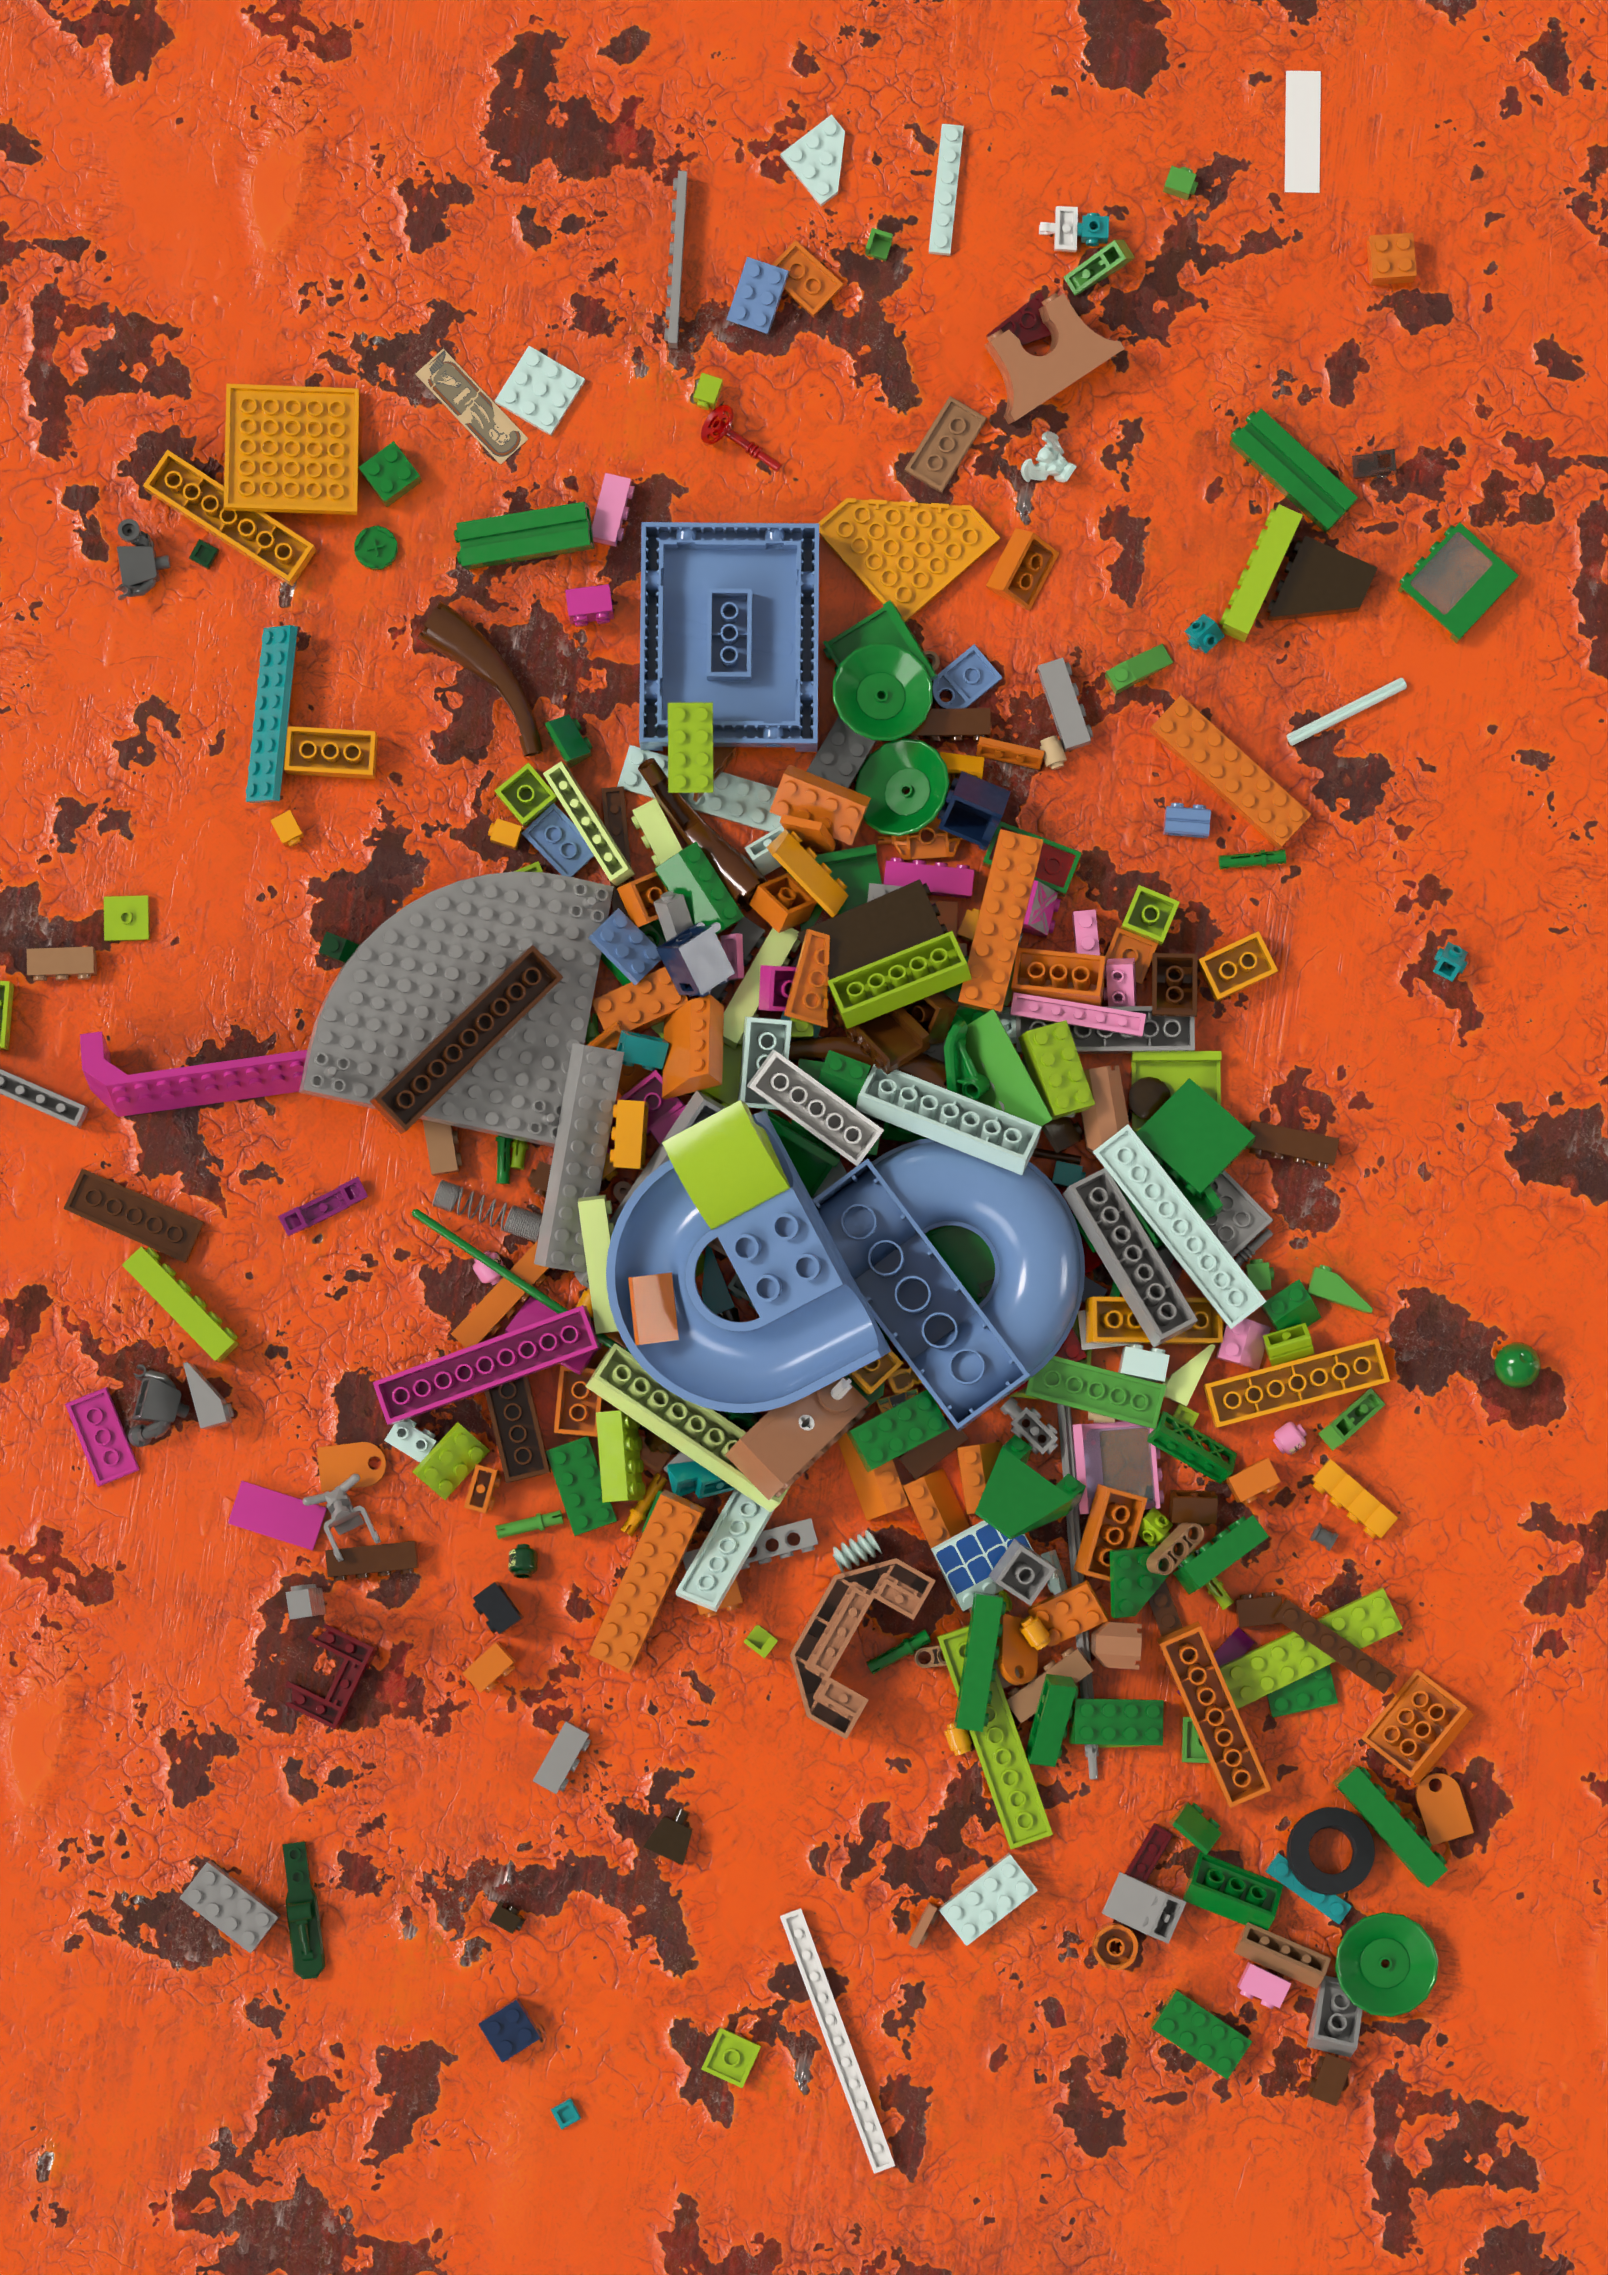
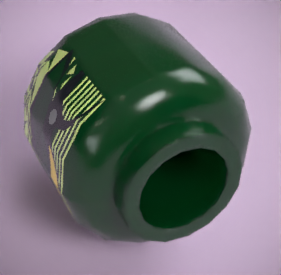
M518 1544L515 1549L509 1552L508 1570L516 1578H530L537 1571V1552L531 1549L528 1544Z

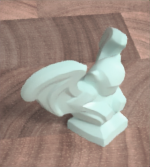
M1047 431L1042 434V440L1047 444L1039 450L1035 459L1038 461L1037 464H1033L1032 459H1027L1022 464L1021 475L1026 482H1030V479L1047 480L1048 475L1054 476L1057 482H1066L1077 466L1067 462L1064 456H1062L1064 450L1058 441L1059 437L1055 433Z

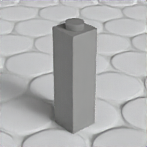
M669 891L663 893L660 899L653 902L666 942L688 927L693 926L683 894Z

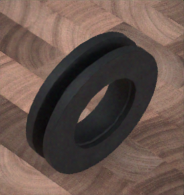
M1325 1807L1310 1812L1295 1824L1288 1837L1286 1853L1293 1875L1304 1887L1319 1894L1336 1895L1352 1890L1365 1880L1373 1866L1375 1846L1371 1832L1357 1815L1342 1808ZM1321 1829H1337L1345 1834L1351 1843L1352 1859L1348 1867L1341 1873H1324L1317 1869L1310 1859V1841L1314 1834Z

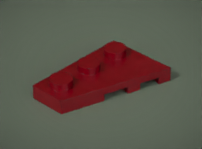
M1038 293L1033 299L988 333L986 337L988 338L1000 329L1003 332L1010 330L1020 340L1021 345L1024 346L1051 336V332L1043 324L1039 308L1044 306L1042 304L1044 300L1042 293Z

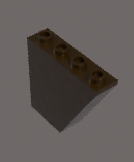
M1305 536L1303 541L1298 540L1293 550L1296 553L1294 561L1289 560L1284 571L1288 575L1285 581L1280 580L1275 591L1279 595L1276 601L1271 600L1266 611L1270 613L1268 620L1276 621L1358 612L1378 567Z

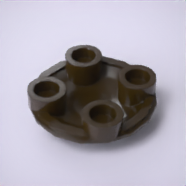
M1141 1078L1129 1090L1128 1108L1141 1119L1149 1120L1171 1097L1170 1090L1158 1078Z

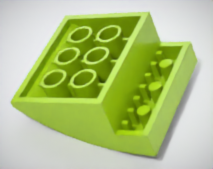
M741 1100L662 1142L683 1186L711 1230L791 1188L765 1129L755 1123L748 1105Z

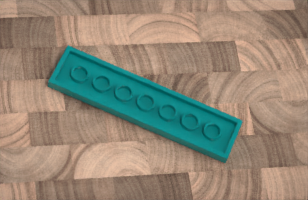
M286 625L263 629L253 735L250 745L248 783L246 787V802L249 803L280 801L297 626Z

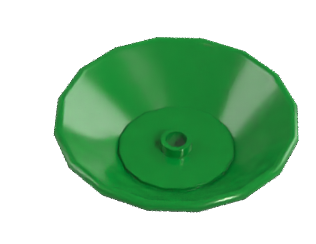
M872 643L854 650L840 663L833 680V702L841 720L855 733L871 740L894 741L912 734L926 720L933 703L932 681L925 665L911 651L894 644ZM882 693L884 694L885 698L879 699L877 697V694Z
M906 738L885 743L871 753L858 772L854 791L871 798L863 818L866 824L881 834L893 836L911 834L924 828L936 818L945 804L950 785L947 765L936 749L921 740ZM910 789V792L905 795V791Z
M1382 1912L1362 1918L1347 1930L1337 1948L1335 1970L1340 1988L1353 2005L1371 2015L1393 2017L1411 2012L1428 1998L1437 1981L1439 1960L1433 1940L1420 1924L1401 1914ZM1387 1959L1389 1961V1965L1387 1967H1382V1960Z

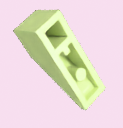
M1210 1344L1171 1374L1169 1378H1165V1382L1162 1383L1166 1385L1165 1398L1185 1407L1188 1405L1215 1345Z

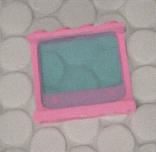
M1125 1421L1072 1425L1076 1479L1086 1486L1079 1503V1514L1090 1513L1098 1484L1148 1498L1145 1510L1151 1509L1153 1506L1159 1509L1160 1504H1164L1163 1490H1159L1158 1481H1162L1161 1468H1157V1459H1160V1449L1147 1442L1148 1435L1154 1429Z

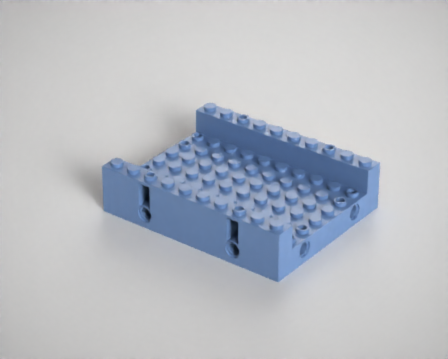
M642 522L639 744L641 750L663 751V747H668V702L713 701L714 747L795 748V752H817L819 523Z

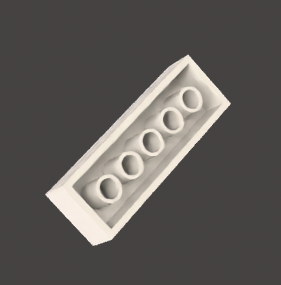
M772 1050L747 1085V1087L856 1166L861 1163L884 1131L775 1050Z

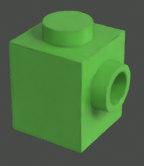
M1171 166L1163 192L1188 200L1190 194L1194 195L1198 182H1195L1196 174L1186 167L1177 168Z
M1263 1259L1250 1260V1264L1245 1265L1246 1276L1258 1291L1271 1290V1281L1274 1280L1273 1267H1269V1262L1263 1263Z

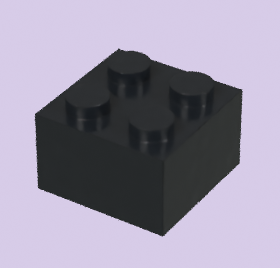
M498 1581L492 1583L473 1597L475 1600L473 1606L480 1615H486L488 1618L486 1624L493 1633L498 1632L502 1634L524 1618Z

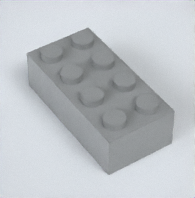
M211 1860L203 1866L180 1896L182 1901L250 1954L281 1916Z

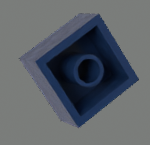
M518 1997L478 2024L502 2063L542 2037Z

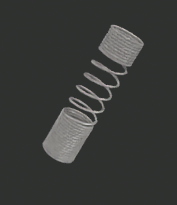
M445 1180L440 1181L433 1199V1207L452 1212L458 1200L457 1214L460 1216L470 1202L468 1209L469 1219L475 1216L480 1207L479 1222L483 1223L491 1211L490 1226L493 1227L502 1214V1231L537 1242L542 1215L513 1205L503 1229L507 1202L504 1203L496 1221L492 1225L496 1198L481 1221L485 1195L482 1196L475 1212L470 1217L474 1191L471 1192L467 1203L459 1213L463 1187Z

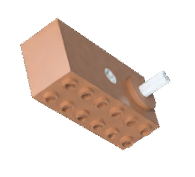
M842 1377L798 1401L770 1410L737 1441L725 1456L768 1500L774 1495L780 1497L789 1486L866 1413L864 1408L869 1402L850 1384L852 1382L850 1379L847 1380L845 1377Z

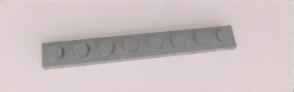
M678 171V178L673 180V191H677V199H672V212L676 213L675 221L671 220V234L675 235L674 242H670L669 255H673V263H669L668 277H672V285H667V298H671L670 306H666V320H669V328H665L664 341H668L669 348L678 349L687 171Z

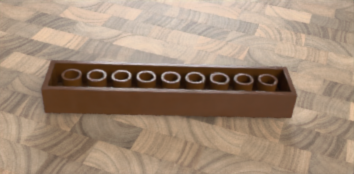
M531 945L381 1089L370 1102L400 1134L406 1132L564 977L534 945Z

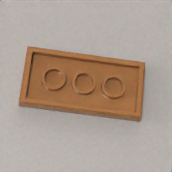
M949 396L904 471L942 494L986 423L987 418Z

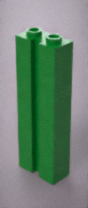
M1262 408L1257 413L1253 411L1246 418L1247 424L1242 429L1240 427L1236 428L1230 435L1232 439L1229 445L1324 533H1327L1354 505L1358 497Z
M586 502L456 523L457 530H454L455 541L460 543L461 548L457 552L458 563L466 570L595 549L590 508Z

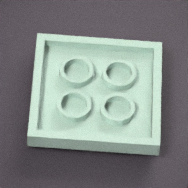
M528 346L495 399V403L552 436L585 383V379L531 346Z

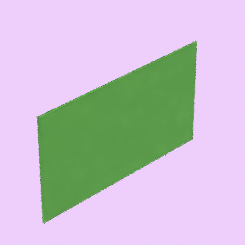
M992 1009L968 1024L966 1051L969 1057H971L977 1073L985 1075L995 1088L993 1090L990 1083L989 1091L977 1099L978 1102L1003 1111L999 1103L1001 1101L1005 1107L1004 1112L1039 1126L1052 1121V1116L995 1010Z

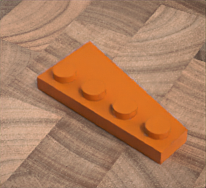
M810 929L806 930L784 1012L786 1017L828 1028L827 988L829 986L830 935Z

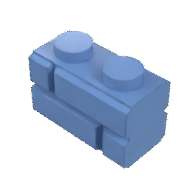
M1171 803V806H1166L1163 835L1208 838L1211 810L1206 809L1205 805H1193V808H1185L1182 803Z

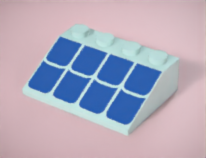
M983 1520L931 1548L952 1596L962 1611L972 1607L974 1592L996 1594L1004 1589L995 1583L989 1574L1014 1539L1033 1551L1025 1534L1010 1540Z

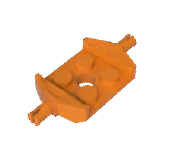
M937 815L932 822L918 832L903 836H878V845H894L904 861L945 857L954 858L959 843L963 838L939 829L941 820L938 819ZM925 830L931 831L934 835V838L929 842L921 839V833Z

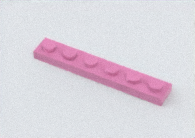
M1015 992L1013 993L1010 1011L1012 1016L1054 1023L1067 1020L1068 1025L1140 1037L1143 1036L1146 1014Z

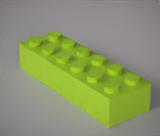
M1280 504L1276 510L1271 509L1265 522V526L1268 529H1262L1255 544L1259 548L1258 550L1253 548L1246 564L1250 568L1249 570L1244 568L1237 583L1241 587L1240 589L1235 588L1228 603L1232 607L1231 609H1225L1219 624L1223 625L1222 633L1245 642L1300 523L1302 514Z
M950 931L828 980V984L844 1024L848 1029L972 978L968 964L953 931Z
M141 1246L122 1266L214 1361L221 1363L239 1345L236 1341L238 1336L230 1328L226 1327L224 1329L221 1325L222 1319L215 1312H208L205 1309L208 1305L199 1296L195 1295L193 1297L191 1295V1287L185 1281L177 1280L174 1277L177 1273L168 1264L164 1263L162 1265L159 1262L161 1257L155 1250L150 1247L146 1249Z

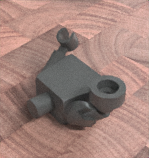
M125 519L118 525V534L122 540L131 542L135 546L117 547L122 584L115 591L120 590L123 592L118 597V600L121 601L127 596H144L155 586L156 582L160 581L158 570L171 568L168 555L156 557L154 543L149 534L141 531L136 521Z
M139 1364L137 1369L144 1372L141 1375L133 1373L137 1380H142L132 1419L154 1423L147 1426L143 1424L133 1426L129 1430L128 1439L133 1446L143 1447L148 1445L153 1437L157 1439L164 1436L171 1427V1423L175 1421L176 1416L186 1418L189 1406L179 1403L182 1394L176 1389V1385L168 1375L154 1370L147 1371L144 1365Z

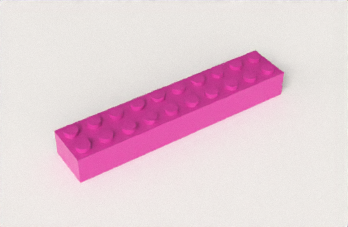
M582 1305L374 1381L373 1385L387 1425H393L601 1349L587 1306Z

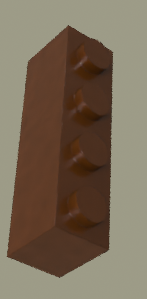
M990 708L930 709L926 720L912 734L904 736L902 739H929V742H942V739H951V742H963L964 738H973V741L979 742L980 736L990 738L991 736Z
M1257 1121L1250 1122L1249 1131L1255 1135V1143L1250 1148L1246 1147V1149H1250L1249 1153L1262 1155L1263 1152L1272 1154L1271 1158L1284 1160L1285 1157L1293 1158L1294 1163L1306 1164L1307 1161L1313 1162L1315 1167L1328 1169V1166H1333L1335 1163L1339 1138Z
M416 1541L342 1548L339 1550L344 1560L340 1562L336 1559L333 1550H325L328 1577H333L334 1581L347 1580V1575L356 1574V1579L369 1578V1573L378 1572V1576L392 1575L391 1571L400 1570L401 1574L414 1573V1568H419Z

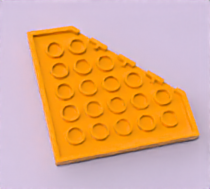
M846 498L819 522V535L882 605L889 600L894 602L905 622L1000 540V537L971 505L957 506L940 503L924 504L907 501L892 502L887 500Z

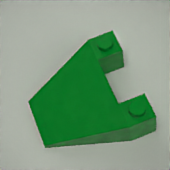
M1016 1435L1002 1446L975 1511L977 1516L1010 1540L1066 1516L1080 1503L1086 1487L1069 1473L1054 1485L1026 1465L1033 1447Z

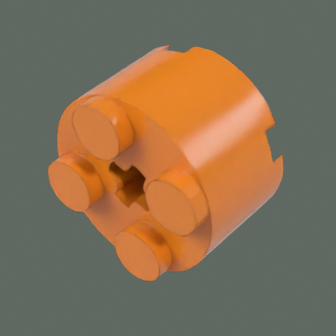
M1107 1923L1095 1932L1092 1938V1951L1097 1961L1105 1968L1122 1970L1134 1962L1138 1953V1941L1134 1933L1127 1926L1120 1923ZM1113 1941L1121 1943L1118 1946L1119 1950L1117 1952L1114 1949L1109 1950Z

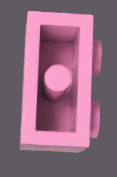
M1135 958L1108 959L1105 966L1104 979H1107V987H1104V1001H1108V1007L1135 1006L1137 1001Z
M1248 1962L1237 1987L1241 1989L1240 1994L1250 1999H1253L1254 1996L1262 1999L1260 2004L1273 2009L1274 2006L1281 2007L1291 1983Z

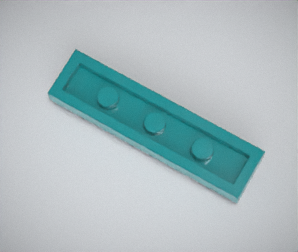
M1279 1853L1276 1854L1265 1872L1337 1924L1342 1922L1352 1907L1337 1895L1319 1894L1304 1887L1293 1875L1288 1860Z

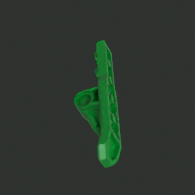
M959 1020L953 1024L944 1046L947 1090L976 1100L989 1091L990 1081L985 1075L977 1073L973 1061L966 1051L968 1026L965 1021Z

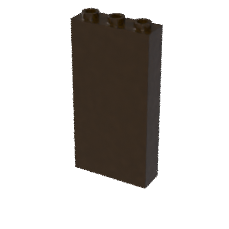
M919 879L808 928L830 935L829 980L948 933L945 924L940 925L937 916H940V912L936 903H930L928 896L932 894L927 883L922 884ZM807 929L797 933L802 945ZM829 986L827 988V995L831 994Z

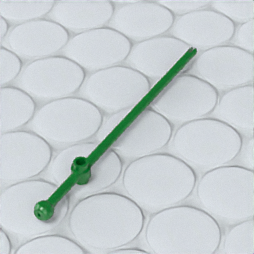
M414 1209L412 1211L413 1217L557 1314L569 1311L420 1210ZM597 1334L599 1342L609 1349L616 1343L630 1353L627 1347L624 1348L605 1334Z

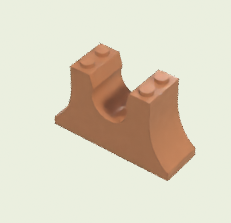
M1056 293L1042 301L1044 306L1039 308L1043 324L1051 332L1052 338L1050 349L1044 356H1034L1026 352L1020 340L1010 330L1003 332L1000 329L987 338L989 342L984 345L999 368L1005 383L1007 407L1004 418L1008 424L1015 422L1125 349L1120 341L1106 339L1092 331L1077 315L1064 293L1059 296Z

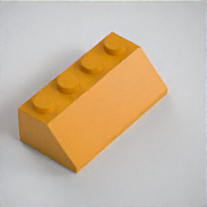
M785 829L766 848L833 918L849 896L845 891L847 886L839 878L834 880L829 875L832 873L831 869L824 862L820 865L815 860L817 855L809 847L804 849L800 844L802 839L794 831L789 833Z

